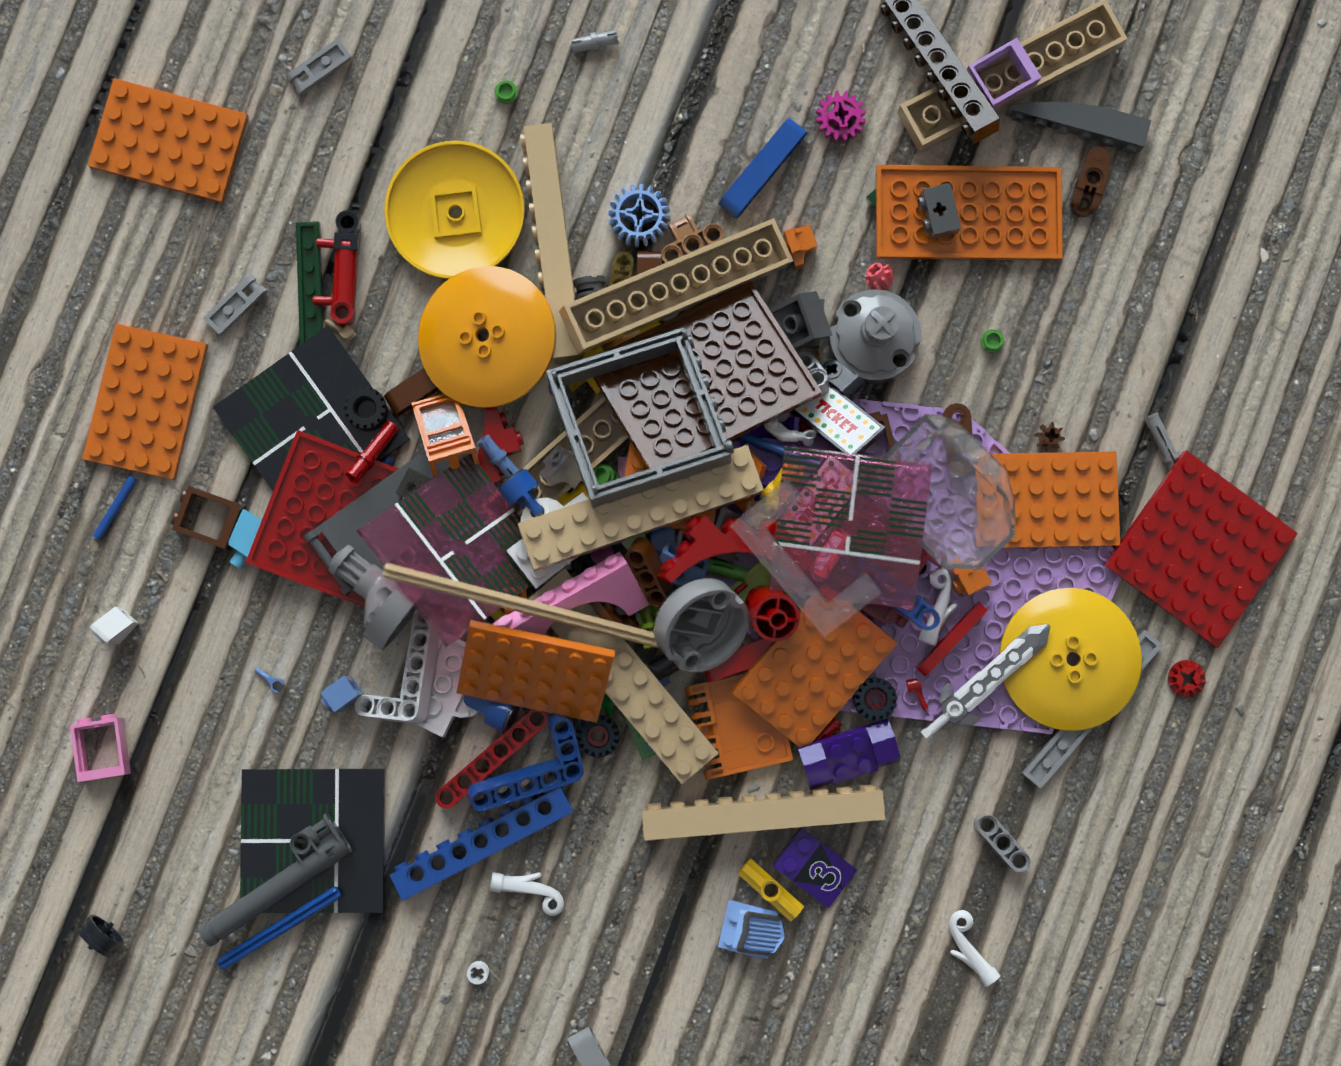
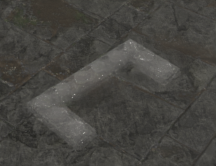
M786 479L730 526L818 631L826 637L877 597L881 590L869 575L864 573L829 602L767 529L771 523L803 498L790 481Z

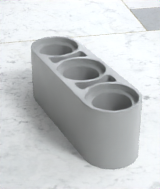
M983 813L978 815L974 820V828L1002 861L1016 872L1020 873L1028 870L1031 864L1029 855L1002 824L990 814ZM985 818H989L992 822V826L988 831L981 829V822ZM1001 836H1005L1008 841L1007 846L1003 849L997 847V840ZM1021 854L1024 860L1023 864L1015 867L1013 865V858Z
M590 1026L568 1037L570 1046L581 1066H611Z

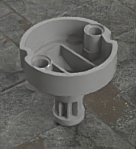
M866 290L852 295L837 309L834 315L837 324L830 327L832 336L828 337L831 356L833 360L838 361L848 370L857 374L865 383L876 384L890 381L901 375L915 359L913 348L917 347L921 342V327L915 311L903 298L889 291ZM844 308H854L856 315L853 317L847 316L844 313ZM897 356L903 358L905 365L903 367L895 366L893 358Z
M347 545L333 556L328 571L333 575L337 574L354 587L353 590L365 599V631L363 636L383 651L412 619L414 611L422 606L432 590L384 578L382 569L375 564L371 565L354 552L355 549L352 546ZM422 562L405 567L439 576Z
M698 579L682 587L673 584L674 590L660 608L655 620L654 638L657 646L680 670L702 672L717 667L735 653L745 638L749 625L747 606L723 581L717 579Z

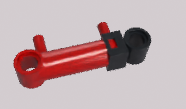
M343 210L336 216L335 222L339 232H335L334 239L318 238L316 240L317 248H334L335 257L332 297L314 296L313 305L331 306L330 315L334 322L341 327L350 326L356 317L357 265L360 253V237L358 233L361 229V223L356 213L350 210ZM350 219L354 221V225L351 228L346 229L342 227L345 220ZM340 309L349 310L348 316L344 319L338 318L337 312Z

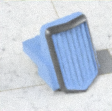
M728 900L718 947L768 959V956L775 954L785 939L783 921L778 916V911Z

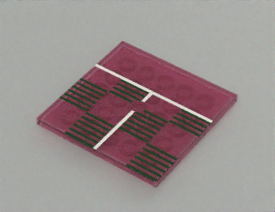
M785 446L769 589L914 609L933 464Z
M471 454L459 460V468L452 469L449 467L357 530V533L383 566L389 563L516 597L532 586L506 552V550L522 539L518 528L521 518L501 496L498 488L480 465H475ZM394 580L446 648L468 632L470 620L482 622L501 608Z

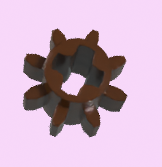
M1051 422L1048 428L1042 424L1040 426L1042 432L1034 434L1035 437L1039 438L1037 447L1043 445L1045 452H1048L1051 446L1056 450L1059 449L1060 446L1057 442L1065 440L1060 434L1063 428H1055L1054 422ZM1049 432H1051V436L1054 437V439L1050 442H1048L1049 438L1045 437V435Z

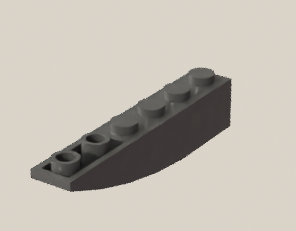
M1030 102L1011 104L1006 112V116L1011 117L1013 121L1031 122L1035 127L1042 129L1049 127L1056 129L1057 133L1068 135L1069 133L1078 135V138L1081 140L1091 141L1092 139L1099 141L1101 145L1106 147H1121L1127 153H1139L1144 148L1151 120L1083 103Z

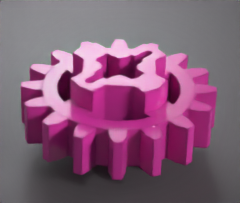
M836 91L833 98L830 94H827V102L820 101L819 105L821 108L816 110V114L820 117H817L815 122L816 124H822L819 127V132L826 131V139L832 135L834 136V142H837L838 137H840L844 143L847 140V136L854 139L856 136L855 132L861 133L862 127L860 125L865 124L866 119L862 117L865 116L866 110H860L863 102L856 103L855 94L849 98L848 91H845L843 96H840L839 92ZM834 104V109L825 114L827 109ZM838 110L841 113V116L845 117L843 124L842 120H840V117L837 116ZM856 120L855 124L848 129V123Z

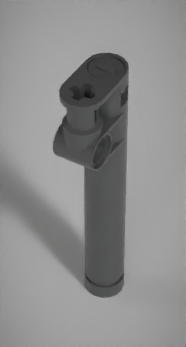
M328 813L323 814L324 819L315 825H309L292 836L290 847L298 859L296 862L198 927L202 939L208 946H214L219 940H223L352 853L348 841ZM300 836L305 837L308 841L306 849L300 848L297 844Z

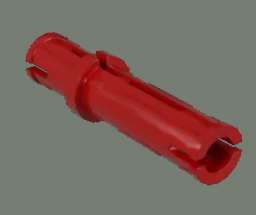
M386 421L382 429L369 443L367 448L357 455V460L345 473L346 476H349L348 479L358 483L368 468L373 467L375 459L399 431L396 424Z

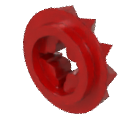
M1182 660L1171 667L1168 673V684L1171 690L1178 696L1185 698L1195 697L1203 691L1204 685L1207 682L1206 672L1200 664L1192 660ZM1181 673L1186 675L1192 673L1191 680L1194 684L1186 683L1182 686L1184 677H1182Z

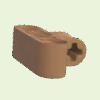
M686 213L684 218L674 223H667L675 242L663 248L661 253L662 263L669 262L666 260L669 254H676L679 258L693 252L687 249L689 244L695 243L699 246L698 249L724 239L723 228L718 224L712 223L697 229L689 213ZM711 233H716L720 236L715 241H711L707 237Z

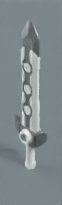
M1050 625L1030 626L990 664L955 692L952 697L950 683H947L941 689L940 696L943 714L921 731L925 738L929 741L949 720L953 723H959V725H974L979 721L981 717L967 713L972 711L999 684L1046 645Z

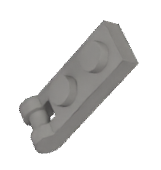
M337 38L290 71L286 78L296 86L295 90L299 96H303L312 87L351 61L352 57ZM306 73L309 78L303 82L301 76Z
M249 274L203 319L222 336L258 300L262 299L268 290L263 285L259 286L256 283V278ZM249 288L253 293L247 297L243 292Z

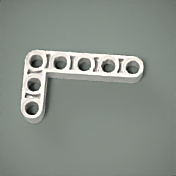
M425 605L418 607L414 611L400 698L362 695L355 702V710L359 715L371 719L420 724L426 719L442 625L440 612ZM430 613V619L425 623V618ZM424 637H426V638H427V641H426V643L422 646V645H421L422 639H423ZM423 660V665L418 670V663ZM419 684L418 691L414 693L415 685ZM371 702V703H372V708H371V710L368 712V711H367V707H368L369 703ZM393 704V712L389 714V707ZM415 707V714L411 717L410 711Z

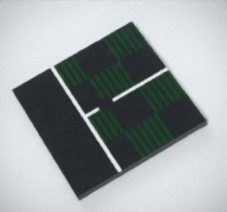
M329 326L323 328L213 406L216 413L272 491L275 488L297 430L356 453H362L382 429L386 421H391L397 425L396 427L399 428V431L375 459L377 461L383 460L387 455H390L410 440L389 409L386 413V419L375 429L361 430L347 420L344 414V402H346L347 395H350L351 391L357 390L359 387H370L372 389L373 387ZM363 399L356 405V412L361 418H370L374 414L376 407L372 400Z
M242 769L240 899L296 862L298 859L290 847L292 836L309 825H315L324 819L323 814L328 813L348 841L352 853L263 913H292L334 886L341 892V898L318 913H383L385 769ZM300 836L297 844L300 848L306 849L308 841L305 837Z

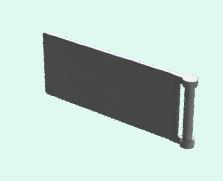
M451 431L439 441L458 435L455 431ZM423 451L327 521L308 532L303 539L307 544H311L328 569L333 558L317 538L322 533L336 552L350 545L355 549L354 552L371 565L375 564L382 569L385 564L392 562L422 540L395 506L397 502L400 501L420 526L421 530L419 531L421 534L427 537L441 527L442 524L438 519H433L413 493L414 491L418 493L435 517H440L444 522L442 514L446 515L448 510H452L456 514L452 507H455L460 513L462 510L457 505L458 503L466 509L467 507L463 500L470 506L495 486L492 481L489 482L468 456L471 453L460 455L458 459L461 460L481 486L479 489L460 465L459 469L476 489V492H474L456 469H452L471 493L469 496L448 469L450 467L448 459L434 463L438 476L433 477L426 451ZM464 457L467 458L470 464L474 467V469L478 472L481 478L485 481L486 485H483L480 479L476 476V474L472 471L469 465L465 462V460L463 459ZM443 471H446L449 474L452 480L456 483L459 489L466 496V499H464L461 496V494L457 491V489L450 482V480L443 473ZM409 494L414 498L417 504L428 516V518L431 520V523H429L426 520V518L422 515V513L415 506L412 500L408 497ZM403 498L407 499V501L410 503L413 509L424 521V523L426 524L425 527L418 520L415 514L411 511L408 505L404 502ZM337 574L333 575L342 587L340 590L344 595L353 591L354 587Z

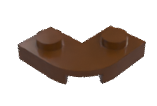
M608 602L589 603L601 619L639 628V623L633 616H628L627 614L619 615L615 610V604Z

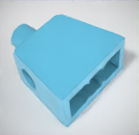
M245 509L242 510L228 541V545L237 550L229 562L240 569L245 565L262 521Z

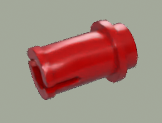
M834 716L816 739L819 741L831 737L837 730H841L840 727L843 724Z

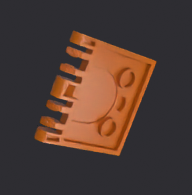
M745 674L684 687L686 696L705 692V697L688 700V706L707 702L709 711L696 712L691 715V719L695 720L710 716V722L697 724L696 726L707 739H716V743H712L715 749L718 748L719 757L711 759L704 766L721 763V767L704 770L705 780L793 760L789 738L732 693L731 690Z

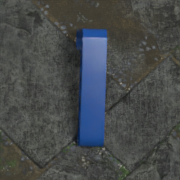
M552 713L547 720L556 758L472 784L467 790V797L473 808L477 811L489 810L579 781L583 777L584 768L574 727L569 718ZM559 722H565L562 728L555 729ZM570 743L568 749L561 750L564 744ZM576 765L572 771H566L569 766ZM553 772L550 778L544 779L546 773ZM530 779L527 785L521 786L524 780ZM501 787H507V790L505 792L498 793V790ZM478 794H485L482 799L474 800Z

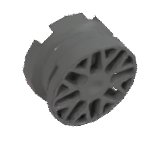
M597 275V278L584 276L573 280L574 288L577 290L575 300L604 289V284H606L605 276Z

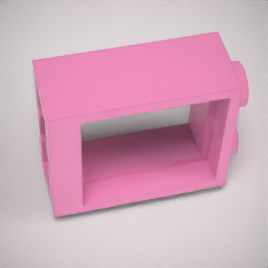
M115 714L102 715L100 721L92 722V717L77 719V724L70 725L77 782L131 774L123 718H116ZM114 725L120 766L89 771L83 730Z

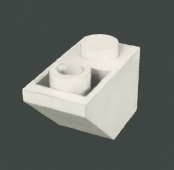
M114 607L95 621L90 628L94 631L93 636L101 643L121 644L139 623L123 608Z

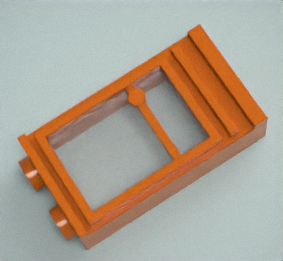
M445 394L411 403L433 477L438 476L434 463L448 459L450 467L457 469L460 467L458 456L467 453L472 454L475 465L480 464L460 402L451 399Z

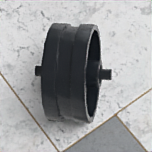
M93 914L78 928L79 935L89 945L87 948L89 950L94 949L105 957H111L115 950L124 943L121 935L113 928L114 924L112 922L108 923Z

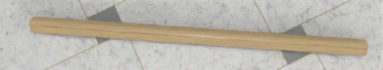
M389 563L385 564L383 569L384 578L659 648L654 638V632Z

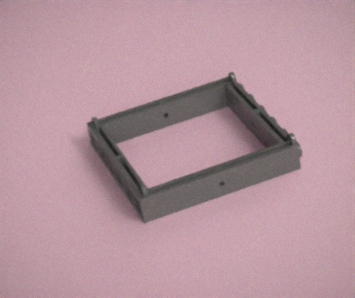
M684 327L546 371L550 389L592 508L731 463V454H734L733 445L730 440L726 441L725 424L723 419H718L716 411H718L716 400L714 397L710 398L708 390H710L708 379L706 376L702 377L701 375L702 364L698 355L694 356L692 337L687 335ZM677 351L713 449L598 485L564 387Z

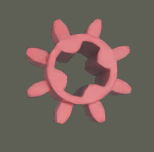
M874 263L867 269V275L864 276L867 280L866 284L871 290L876 288L877 290L885 291L891 287L893 279H895L892 274L894 271L889 264L883 267L881 263Z

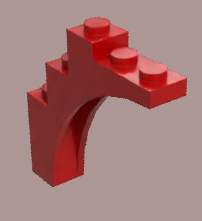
M498 407L485 408V427L482 439L488 434L501 450L504 449L507 452L506 456L522 452L520 446L524 445L521 432H516L514 427L504 428V426L508 425L504 412L499 413ZM479 448L477 453L479 465L494 485L502 483L501 476H504V474L495 464H491V459ZM483 497L470 505L476 515L483 513L481 505L484 503ZM466 508L465 511L468 513V515L470 517H473V514L470 512V510ZM461 511V516L464 519H467L466 515L463 513V511Z
M694 516L685 524L686 529L682 533L688 541L682 542L677 547V554L662 564L660 567L662 571L657 576L664 583H672L686 569L701 560L717 554L745 552L767 559L778 565L792 577H801L816 559L806 549L774 545L775 538L797 541L794 537L775 535V532L790 534L785 529L776 528V525L782 526L777 520L763 521L756 528V533L742 518L726 520L721 526L722 531H720L706 516Z

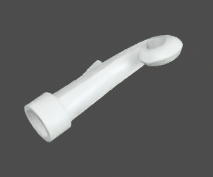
M936 568L930 574L931 585L941 589L933 608L939 613L940 623L935 629L921 630L918 638L919 641L935 647L943 624L948 616L957 608L956 603L948 607L952 591V579L949 572L944 568ZM939 575H941L942 580H943V581L940 582V583L938 582V576H939ZM932 614L930 615L926 623V626H931L933 624L934 617Z
M495 872L492 874L489 890L491 892L500 893L503 891L546 896L542 908L549 916L560 914L564 908L563 897L557 890L550 886L533 882V880L541 877L540 872L525 876H505ZM552 899L557 902V906L554 909L548 907V903Z
M964 910L956 911L950 918L949 928L961 952L951 950L950 954L972 968L979 976L983 985L987 987L1001 975L994 966L991 967L962 933L972 927V915ZM965 918L967 921L966 925H958V919Z

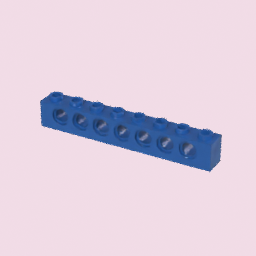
M563 787L543 792L544 795L536 799L534 795L521 801L523 806L515 810L511 806L499 812L500 818L493 821L490 817L478 823L479 829L472 832L468 828L457 834L459 839L450 843L449 839L436 845L438 850L430 854L426 850L415 856V862L408 865L405 861L393 868L395 872L390 877L402 901L573 813L574 809ZM547 801L551 804L552 810L549 814H543L539 811L540 802ZM526 812L529 814L530 823L528 825H521L518 822L519 813ZM499 823H505L509 827L508 835L500 836L497 833L496 828ZM478 834H483L487 837L488 843L485 847H479L476 844L475 838ZM457 845L465 847L466 856L464 858H458L455 855L454 849ZM436 856L444 859L445 866L443 869L434 867L433 859ZM418 867L422 869L424 873L422 880L413 878V868Z

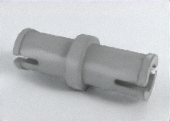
M616 29L599 34L592 32L589 36L571 39L574 54L592 49L598 51L601 47L619 44Z

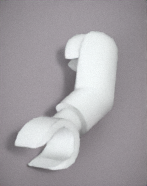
M778 418L764 424L765 429L781 442L802 441L804 445L811 446L816 437V431L807 430L804 433L798 432V430H788L778 422Z

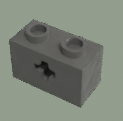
M951 184L923 189L919 194L920 197L917 198L919 210L924 212L923 228L926 234L929 233L930 240L957 234L961 229ZM935 208H937L939 212L942 211V214L940 216L938 213L933 212Z

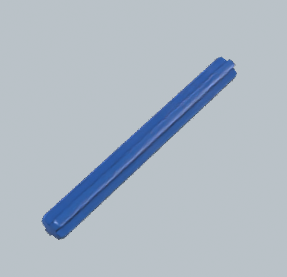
M336 886L330 888L219 957L217 960L219 967L222 970H226L339 900L342 896L341 892Z

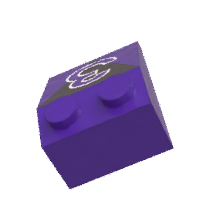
M802 827L798 828L772 863L775 869L828 908L857 871L856 868Z

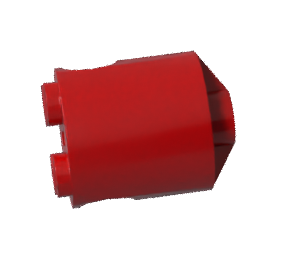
M764 585L749 591L744 603L748 609L749 625L763 639L772 642L784 641L791 637L797 630L800 622V612L796 603L775 586Z

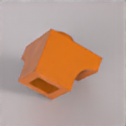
M810 224L796 229L791 228L783 233V239L793 259L791 264L794 271L803 268L804 257L816 251L818 247Z
M957 560L947 566L954 579L952 582L953 588L958 595L962 594L963 598L992 583L981 562L973 566H965Z

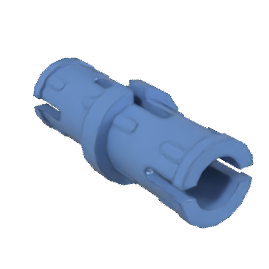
M488 434L477 443L491 459V464H495L506 478H509L519 470L506 456L507 452L504 449L501 450Z

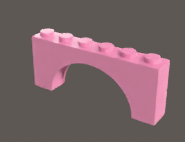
M621 552L607 557L604 561L587 568L583 573L566 580L560 586L545 592L542 596L533 600L566 610L590 602H608L622 608L628 616L650 605ZM514 611L501 617L493 624L545 635L554 621Z

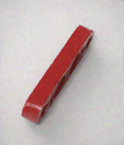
M978 601L918 664L916 670L924 677L927 676L981 619L988 609Z

